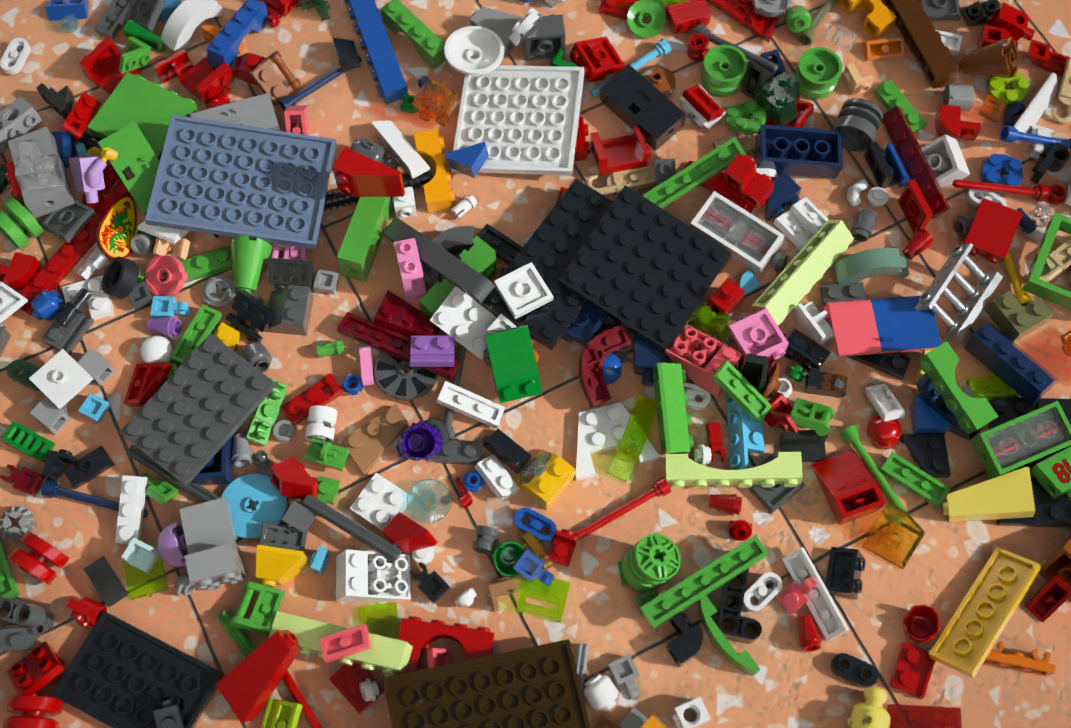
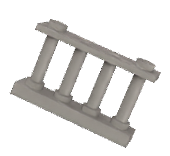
M971 243L957 245L951 250V255L927 291L920 296L919 302L915 307L917 311L931 309L947 326V330L942 336L947 342L961 341L1003 278L998 271L984 273L968 256L973 247ZM962 263L978 279V283L974 288L957 271ZM951 279L967 293V299L964 304L947 288ZM941 294L957 310V315L953 320L936 303Z

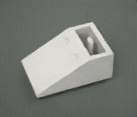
M345 550L336 556V601L359 603L411 600L410 555L401 554L397 561H392L379 552Z

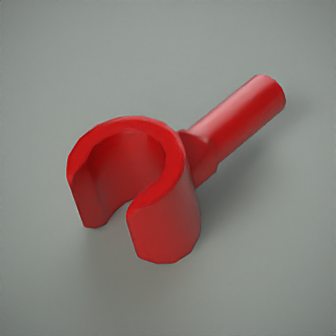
M456 478L454 481L462 494L457 500L466 509L473 503L470 493L464 489L460 478Z

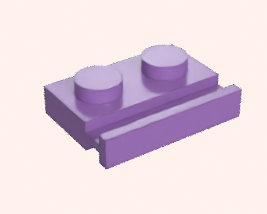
M411 336L410 367H454L455 336Z

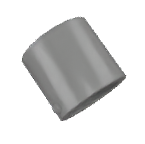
M947 84L943 93V105L959 106L961 111L971 110L974 101L973 86Z

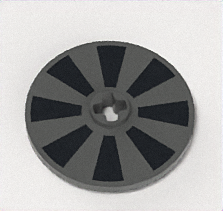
M385 352L379 355L374 367V375L378 387L386 395L398 400H413L424 396L434 387L439 376L421 367H410L409 362ZM405 368H409V372L407 374L404 373Z

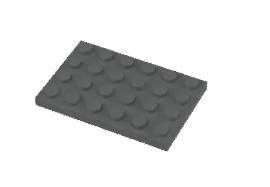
M210 333L119 433L187 487L277 385Z

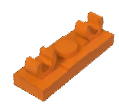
M1003 642L997 643L996 650L991 649L983 662L989 665L1042 676H1049L1055 673V664L1048 663L1051 659L1050 652L1043 654V660L1038 658L1037 649L1030 652V658L1024 657L1023 653L1014 651L1009 652V654L1001 653L1004 648Z

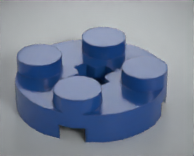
M992 154L984 162L980 170V178L985 183L1019 186L1023 179L1022 163L1020 160L1007 155ZM997 171H1002L1006 175L1004 177H1000V173H997Z

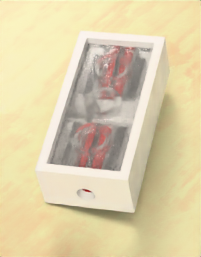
M715 191L690 224L691 228L729 251L731 259L750 269L758 276H760L773 255L778 251L785 236Z

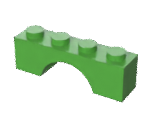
M391 0L381 7L383 23L395 34L398 32L403 33L414 44L421 59L433 70L447 61L444 53L445 43L399 0Z
M947 341L917 359L922 371L928 374L933 382V387L942 395L947 408L954 413L958 419L959 426L967 434L980 429L998 417L986 397H970L958 387L955 380V368L960 359Z

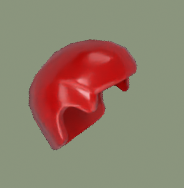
M877 415L869 421L867 435L871 438L876 448L891 449L899 443L901 426L897 419L884 422L880 415Z
M915 605L904 616L903 629L909 639L918 643L931 641L938 634L940 628L939 615L933 608L927 605Z

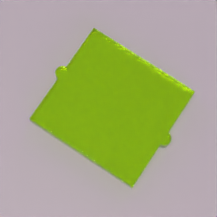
M157 558L148 574L123 561L130 600L144 596L151 597L154 593L168 590L162 558Z
M396 602L387 604L375 603L372 606L358 607L360 625L365 624L367 626L368 633L398 640L399 625Z

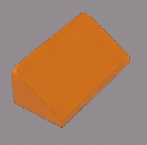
M904 37L862 42L866 61L905 57Z

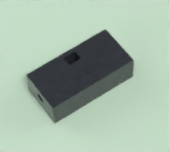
M627 64L600 88V101L633 131L634 126H638L640 132H644L645 141L656 151L685 126V113L630 64Z

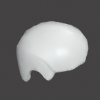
M159 335L151 336L143 342L140 348V355L144 363H168L171 361L170 355L174 350L172 343L167 338Z

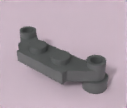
M45 611V621L37 628L24 625L0 626V651L32 649L34 641L46 631H49L54 625V615L49 611Z

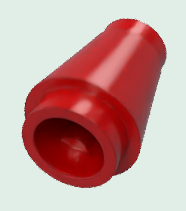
M924 229L916 231L902 253L905 257L912 260L932 246L931 243L934 239Z
M710 494L708 507L732 516L734 514L740 515L742 497H738L737 494Z
M811 616L799 617V646L802 647L803 652L819 650L822 640Z

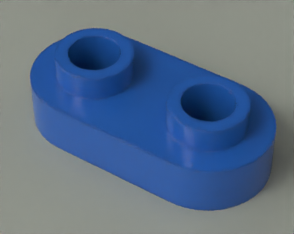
M527 507L520 508L514 515V524L520 531L524 533L530 531L535 539L541 542H549L554 538L556 525L551 519ZM522 518L530 520L527 524L521 522ZM547 528L549 533L542 534L541 530Z

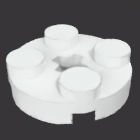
M531 8L525 15L526 19L523 22L518 21L512 28L513 33L509 37L510 41L515 46L521 45L525 41V34L543 16Z

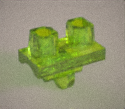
M701 306L698 312L695 313V320L690 326L709 336L714 332L717 338H725L729 332L727 323L731 317L729 313L712 312L709 306Z

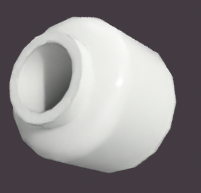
M597 674L584 683L586 687L583 693L593 709L599 710L603 708L604 711H607L616 704L615 699L618 696V690L607 675L601 676Z

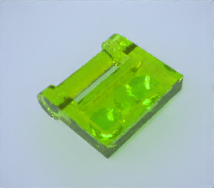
M524 577L516 612L522 614L527 612L553 618L555 622L561 623L570 582L554 579L549 586H546L536 577L532 582ZM527 598L557 604L558 607L557 610L526 603Z

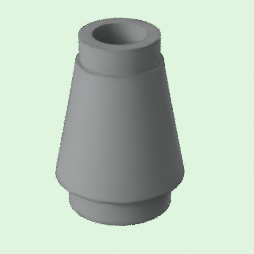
M243 433L233 436L231 461L238 468L250 466L254 458L248 440L244 438L245 434Z

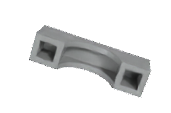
M92 348L82 354L77 362L93 378L87 385L102 386L116 371L109 361ZM47 396L38 401L30 412L39 423L55 435L71 419L67 409L68 402L59 409Z

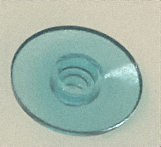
M425 479L417 482L412 486L407 495V507L410 514L418 521L424 523H434L443 519L448 514L452 504L449 489L442 482L434 479ZM428 500L434 502L432 506H427L425 503Z

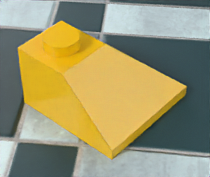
M257 544L256 578L261 582V585L272 588L275 585L282 586L310 565L303 551Z

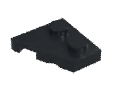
M944 433L901 435V443H905L912 453L910 456L920 466L922 471L933 478H949L951 473Z

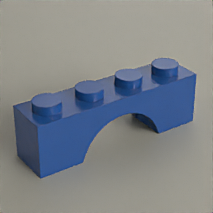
M257 0L245 1L206 48L209 65L218 68L225 62L230 67L237 60L240 44L246 34L250 31L259 33L266 24V20H268L266 4Z

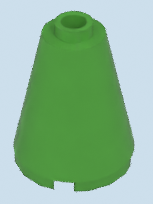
M248 235L231 237L230 247L234 289L238 290V292L245 289L251 294V292H255L272 250V243L265 242L257 237L256 240H250Z

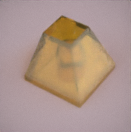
M886 501L862 547L904 569L925 535V531L908 512Z

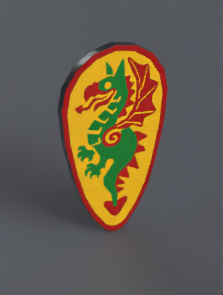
M130 195L117 199L110 206L101 219L96 231V241L100 251L111 260L118 256L127 258L132 252L130 242L135 236L136 208L134 200Z

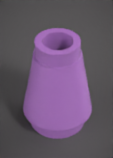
M175 316L150 318L147 328L149 331L174 337L180 334L182 323Z

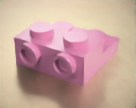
M767 308L729 325L728 328L739 347L738 351L743 353V360H745L747 353L769 358L773 357L774 359H778L786 353L785 351L789 343Z

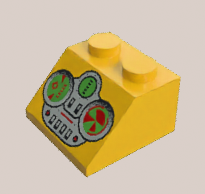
M541 449L514 481L520 489L547 510L575 478L576 469L560 456Z

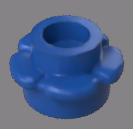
M348 375L342 384L343 391L349 395H357L363 389L362 379L357 375Z
M477 471L468 472L463 477V487L470 492H478L485 482Z

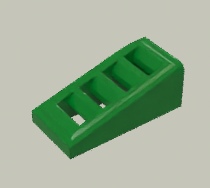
M132 20L127 21L123 29L126 39L133 36L149 45L152 50L164 52L165 48L159 36Z
M15 421L10 424L1 439L5 444L43 463L48 457L50 450L56 445L54 442ZM26 435H28L27 438L25 439L24 443H23L22 445H20V443L22 442V440L24 439V437H25ZM36 439L35 443L33 444V446H32L31 449L29 450V449H28L29 446L31 445V443L33 442V440ZM44 443L45 445L43 446L39 454H37L36 451L38 450L40 445Z

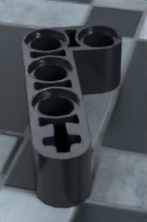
M748 568L736 576L740 580L739 586L732 585L730 581L723 584L716 625L726 639L751 644L761 635L762 627L757 620L741 616ZM725 600H734L736 608H729ZM721 622H730L732 625V630H724L721 626ZM744 627H752L755 630V636H748L744 631Z

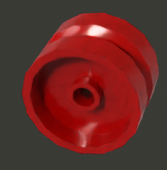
M27 530L20 540L24 546L30 549V552L27 553L19 547H14L7 557L18 564V568L33 578H39L50 585L57 575L47 564L51 563L57 568H63L70 558Z
M9 696L6 710L21 716L5 718L3 728H59L58 721L45 717L60 715L63 701L43 696Z

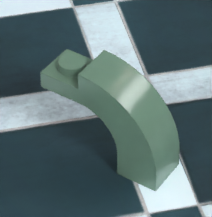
M897 248L869 249L847 256L833 264L837 281L841 284L858 283L868 277L882 274L901 278L910 275L908 262L905 256L900 255Z

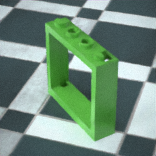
M1055 212L1047 224L1022 290L1071 310L1070 291L1039 279L1057 231L1060 230L1071 235V218Z

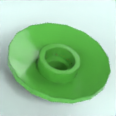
M640 0L630 7L627 14V24L636 36L652 38L663 30L665 13L657 2L653 0ZM648 18L649 22L645 24L642 22V19Z

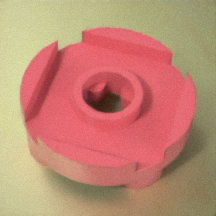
M160 255L152 259L146 271L149 272L146 284L151 293L156 296H175L180 292L188 279V274L185 272L181 261L169 255ZM164 272L168 273L167 280H163L165 277Z

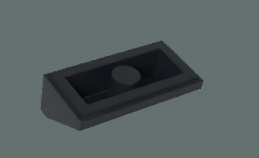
M332 38L342 72L360 67L361 64L354 41Z

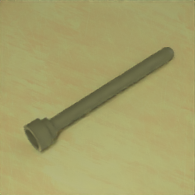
M827 0L812 21L809 29L799 33L798 40L800 43L807 46L811 45L815 39L816 29L836 0Z

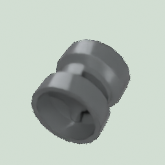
M477 526V538L473 542L472 549L483 554H493L495 550L494 540L498 538L499 531L489 526Z

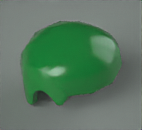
M511 540L498 544L492 557L495 569L502 576L514 577L519 575L520 573L514 570L513 567L525 552V548L518 542Z

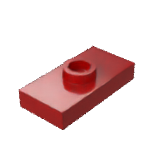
M699 85L684 90L682 96L708 122L723 115L724 110Z

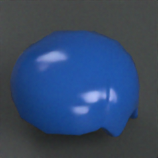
M613 353L607 355L603 362L602 373L606 385L616 382L622 373L621 361Z

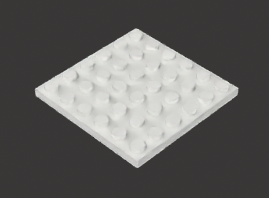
M499 65L493 71L483 75L465 74L453 151L485 141L489 156L478 173L572 176L585 72L584 67Z

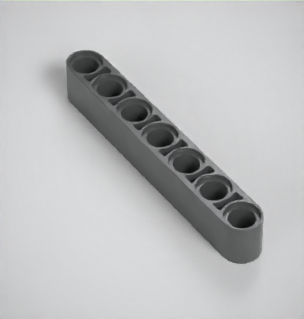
M397 217L391 221L382 233L393 243L415 238L420 262L480 303L485 300L495 287L485 276Z

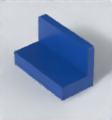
M67 131L52 132V135L57 140L64 167H70L68 158L77 157L76 139Z

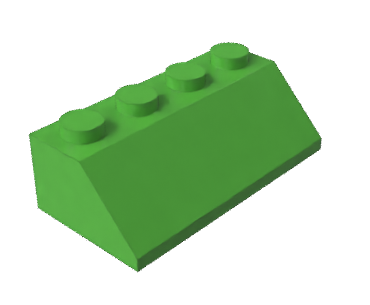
M657 363L652 368L661 455L691 452L690 448H693L692 434L689 435L688 426H691V417L689 412L686 413L685 404L689 403L688 392L684 391L683 382H686V371L681 368L680 363Z

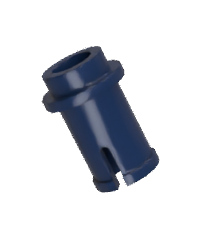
M1018 208L1017 210L1023 213L1019 222L1022 232L1032 233L1038 227L1036 220H1032L1022 208Z

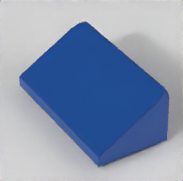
M49 0L45 7L49 21L86 19L88 17L89 0Z
M890 142L885 148V153L899 179L898 186L902 187L907 185L911 179L896 148Z

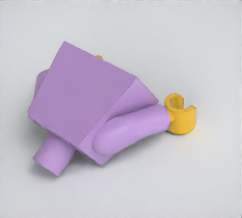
M92 147L85 156L68 158L76 191L85 192L87 204L99 202L97 190L105 189L103 170L107 166L106 161L107 159L115 161L118 156V152L107 147L101 150L97 147Z

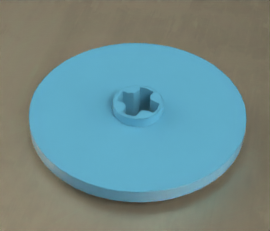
M247 474L235 479L226 487L221 498L225 497L230 504L234 532L237 537L243 539H259L262 523L281 525L279 521L287 510V498L280 495L270 482V477L264 474ZM251 502L258 504L256 505L255 511H252V509L249 508L251 507Z

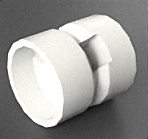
M311 406L308 414L310 424L306 427L305 439L311 441L312 438L333 443L335 429L332 426L336 425L338 411L327 406Z

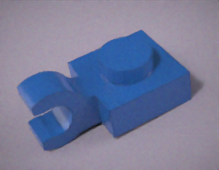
M526 549L513 567L514 570L530 582L536 577L546 586H549L555 577L552 573L542 568L545 561L529 549Z

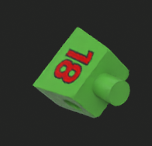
M1071 447L1036 464L1030 470V473L1052 498H1057L1066 493L1071 501Z

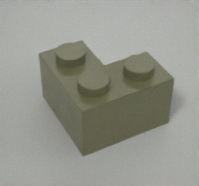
M1011 291L994 299L985 310L1001 332L1013 342L1043 326L1053 315V312L1040 297L1023 307Z

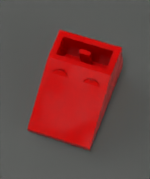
M852 450L811 464L838 525L879 511L886 503L875 480Z

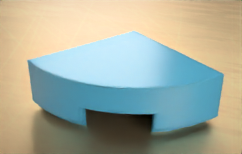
M748 269L742 275L739 287L745 291V297L760 289L761 284L752 271Z

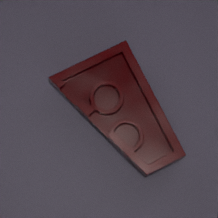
M387 290L373 321L374 324L408 336H438L440 328L430 321L429 316Z

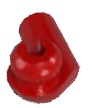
M266 4L268 16L266 23L271 28H275L280 24V13Z

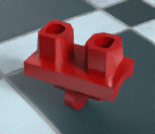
M177 49L172 52L170 57L159 59L153 65L163 84L175 77L182 78V73L194 67L185 49L181 51Z

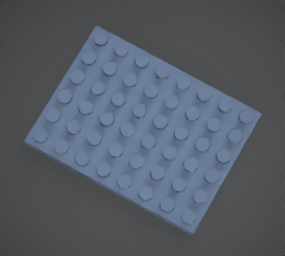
M172 115L145 223L147 225L229 237L248 235L250 240H256L257 237L265 242L316 249L334 159L336 139Z

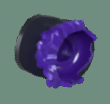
M430 418L424 421L420 420L418 423H412L410 427L402 432L396 446L399 458L419 461L423 459L428 460L436 456L450 440L448 428L439 418Z

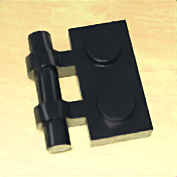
M245 289L240 290L231 307L237 312V315L229 313L226 316V320L230 322V326L235 330L239 329L243 332L244 337L249 341L253 340L260 343L263 337L258 332L259 330L261 332L268 331L275 313ZM245 319L251 323L250 327L244 323Z

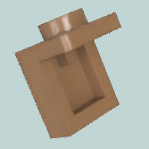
M510 577L498 579L497 583L488 585L489 592L485 593L488 606H493L495 612L499 611L497 597L517 593L516 579L510 580Z

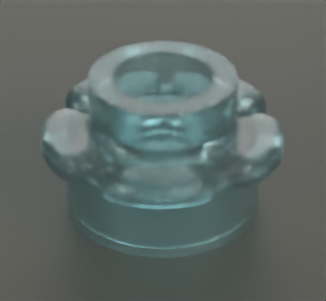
M68 15L60 21L62 30L69 33L79 28L80 20L75 18L74 15Z

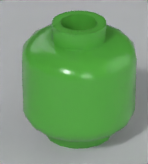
M795 5L787 10L784 20L791 32L799 34L809 29L812 18L805 7Z

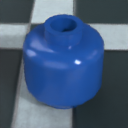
M53 289L50 291L42 290L31 301L33 308L31 312L38 320L51 321L64 309V299Z

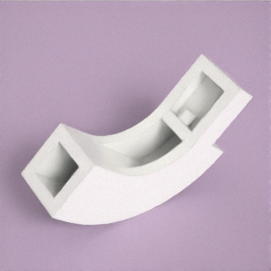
M185 0L168 19L161 36L162 42L173 50L188 48L196 27L205 19L223 16L225 9L216 0Z

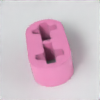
M371 346L359 347L363 386L375 385Z

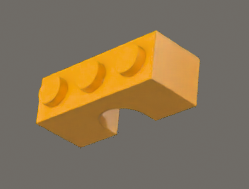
M881 0L836 1L848 15L858 10L868 14L862 28L874 40L890 31L897 18L894 12L888 9Z

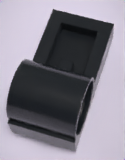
M1058 142L1055 143L1053 148L1048 147L1041 156L1044 158L1043 162L1038 161L1031 170L1034 175L1030 181L1038 184L1047 170L1059 172L1070 158L1068 149Z

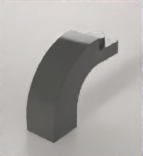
M459 226L445 230L432 241L452 255L461 254L464 249L469 251L474 245L472 242L475 238L474 226ZM422 263L423 272L426 273V283L432 287L437 281H440V275Z

